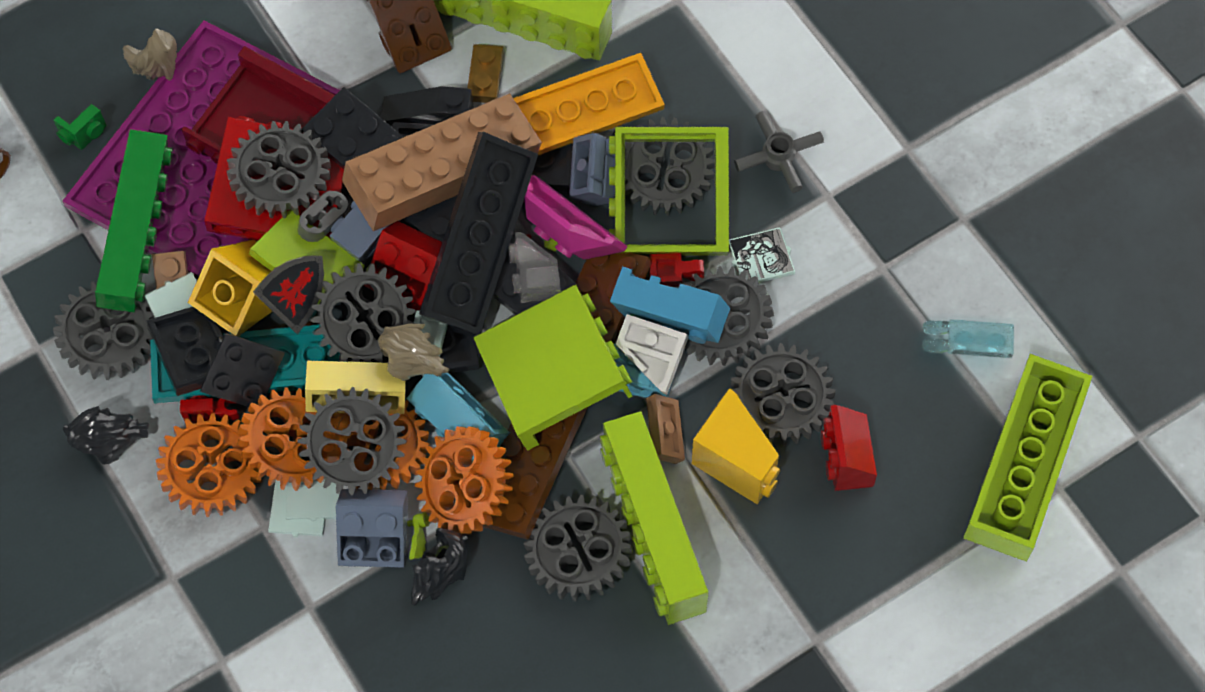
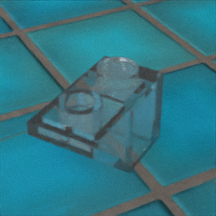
M516 232L514 243L509 244L510 263H516L517 274H512L514 293H520V302L545 301L560 293L557 259L524 233Z

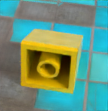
M255 240L212 248L187 302L235 336H240L272 312L253 293L260 282L271 272L249 255L250 248L257 242Z
M728 389L693 439L691 464L757 505L763 496L769 498L778 484V481L775 479L780 472V469L777 468L779 454L733 390Z

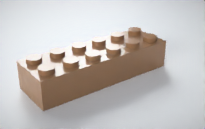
M511 94L504 95L346 161L342 182L372 231H376L458 195L478 132H486L538 154L542 142Z

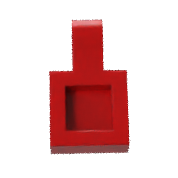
M681 253L650 254V261L652 263L650 266V277L651 275L660 277V284L679 287L680 283L682 284V278L695 281V274L702 279L704 278L703 260L682 261Z
M198 395L187 400H180V413L184 421L187 418L192 424L197 423L198 414H201L204 421H209L211 413L215 414L216 421L225 415H228V420L239 418L237 409H226L229 404L234 402L220 398L214 402L213 398Z

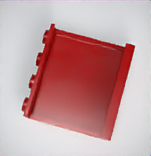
M246 116L228 117L204 220L208 232L260 240L282 218L280 211H276L274 217L270 218L269 212L266 209L260 216L257 215L255 206L247 210L244 203L245 200L237 201L236 191L231 190L229 184L231 180L227 176V170L230 169L227 159L234 158L231 148H240L239 137L249 140V129L258 134L260 133L259 124H262L268 130L271 129L272 122L267 124L259 123ZM276 122L278 128L283 127V124ZM269 149L265 153L271 154L276 152L277 149ZM329 156L327 158L330 159L331 168L328 170L330 171L331 178L325 181L326 191L318 190L320 196L327 191L341 193L343 188L342 178L344 169ZM300 159L295 161L294 163L303 164L306 162V160ZM255 175L252 179L258 180L263 178L264 175ZM286 185L281 190H290L294 186ZM311 198L309 199L310 206L315 202ZM335 204L333 206L328 205L326 212L328 213L334 207L338 209V206ZM303 205L298 206L300 216L306 210ZM317 220L313 226L318 228L320 221ZM330 231L326 236L330 238L332 232Z

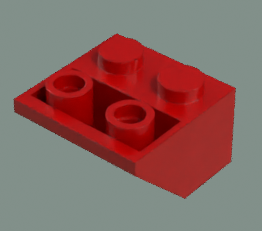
M396 221L381 231L371 264H374L375 274H378L382 268H386V279L397 275L398 279L394 285L396 287L406 285L407 288L402 293V296L413 298V300L406 304V307L420 311L442 242ZM364 284L365 287L373 290L370 285Z
M839 405L830 406L828 418L823 419L824 430L821 431L822 449L828 450L829 461H826L827 479L833 480L835 491L874 487L877 471L867 414Z

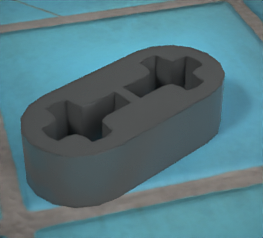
M327 191L322 194L300 216L297 230L302 239L309 242H317L323 239L330 232L336 220L340 217H345L348 207L347 198L337 191ZM335 204L338 206V209L334 207L328 213L326 212L328 205L333 206ZM317 220L320 221L318 228L315 226L311 229L307 227V224L313 225Z

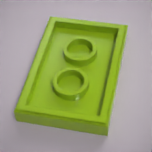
M292 209L287 212L286 218L282 217L250 248L249 255L270 271L288 260L302 256H322L323 281L331 284L333 283L332 272H336L340 277H343L344 266H348L351 272L354 273L355 265L361 263L327 236L317 242H309L302 239L297 230L300 215H296ZM307 224V227L310 229L314 227L313 225ZM322 286V292H321V293H325L326 290H325L324 287Z

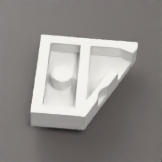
M627 314L616 341V346L663 394L667 395L686 346L688 335Z

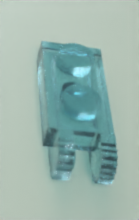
M950 319V321L930 320L923 323V332L927 334L944 335L948 333V339L929 338L924 340L922 344L924 351L930 353H944L948 351V354L1012 358L1014 354V325L953 319Z

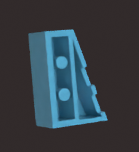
M622 267L610 302L624 317L628 314L686 333L688 339L696 343L705 344L706 341L719 342L730 311V307L720 295L681 283L679 288L660 284V277L651 275L648 281L635 277L632 274V269Z

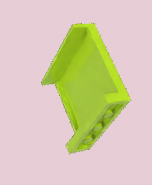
M577 285L473 337L514 430L527 451L539 445L535 437L536 433L623 389L628 399L632 397L627 386L632 380L624 364L619 367L617 366L615 360L620 358L612 340L607 343L605 342L603 336L608 334L600 316L595 319L593 318L591 312L595 311L596 308L589 294L582 295Z

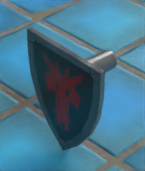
M302 256L286 261L274 268L253 291L296 334L300 332L314 312L310 305L318 304L319 299L315 297L314 293L322 292L321 282L324 278L322 256Z

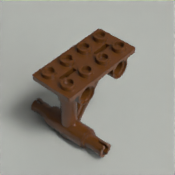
M366 0L370 4L380 28L379 37L399 73L410 70L452 50L433 0Z

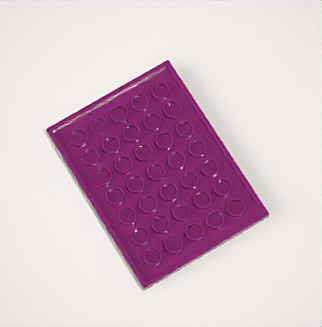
M203 20L178 52L173 79L169 81L164 76L156 80L62 202L66 208L109 230L130 129L167 135L168 147L173 148L171 165L164 168L163 174L168 175L165 193H159L158 200L162 201V211L160 219H154L153 227L157 228L156 241L154 246L148 247V253L158 254L186 251L188 273L192 272L198 280L212 248L250 241L252 239L208 232L206 230L204 220L217 164L212 161L210 156L203 152L197 154L190 150L185 144L186 140L181 129L185 126L191 130L240 66L238 54L244 46L334 95L340 90Z

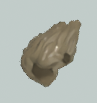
M160 29L153 30V34L148 39L147 46L143 50H138L129 45L123 46L124 58L131 67L133 74H141L149 80H156L164 76L169 81L173 79L175 60L177 58V44L174 37L168 32Z
M411 323L395 327H384L383 333L378 338V343L383 355L388 357L387 371L392 377L406 381L410 377L422 374L441 376L442 373H448L449 368L443 365L444 359L439 357L443 353L442 349L428 341L430 333H423L421 331L424 329L425 324Z

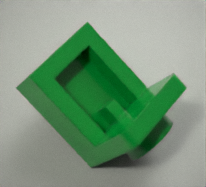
M92 104L71 124H68L59 116L53 120L58 129L56 134L60 140L68 146L74 144L80 150H83L93 139L98 138L107 126L101 111Z

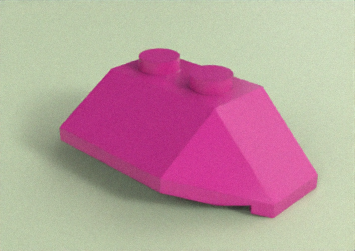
M532 174L524 200L527 219L536 225L533 230L535 233L547 241L550 238L554 239L558 243L555 248L568 258H571L574 254L585 260L626 250L628 247L626 244L540 178Z

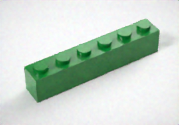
M132 129L129 131L95 291L96 306L99 308L135 313L137 302H143L146 283H142L143 273L149 274L151 255H147L149 246L155 245L157 228L153 227L154 219H160L162 201L158 200L160 192L165 193L168 175L163 173L165 166L171 165L173 148L168 147V137L165 134Z

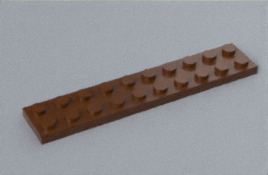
M614 253L586 259L576 283L582 295L589 294L596 308L591 314L594 319L600 316L608 334L603 336L606 343L612 340L613 344L616 343L625 320L624 315L610 302L622 267L632 269V274L635 277L645 279L652 264L647 256L633 253ZM588 407L536 433L535 437L539 445L528 451L517 436L512 423L508 428L510 433L500 447L507 450L501 458L511 460L512 462L505 468V472L513 474L512 478L506 480V485L513 489L503 494L509 501L508 504L499 503L498 505L502 515H491L493 524H483V527L529 540Z

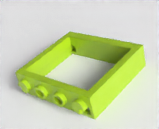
M615 127V136H609V155H615V167H609V186H615V198H609V217H615V229H609V232L624 244L625 142H715V244H626L628 246L626 250L619 253H633L642 256L665 253H681V256H727L729 253L728 127Z

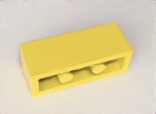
M307 361L305 386L306 412H318L314 407V402L322 406L326 405L324 396L326 393L335 400L337 399V389H341L346 397L349 396L351 387H354L356 396L361 397L365 389H368V399L373 400L375 396L380 394L379 405L381 407L389 402L392 404L387 412L388 414H404L405 381L391 376L387 371L388 363Z

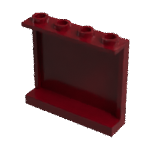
M244 46L238 54L240 66L194 127L190 130L184 126L181 130L186 140L185 144L190 150L197 154L203 152L210 156L212 161L217 164L228 117L246 116L252 118L255 122L264 124L272 121L284 124L285 121H288L289 128L294 129L298 124L304 127L335 95Z

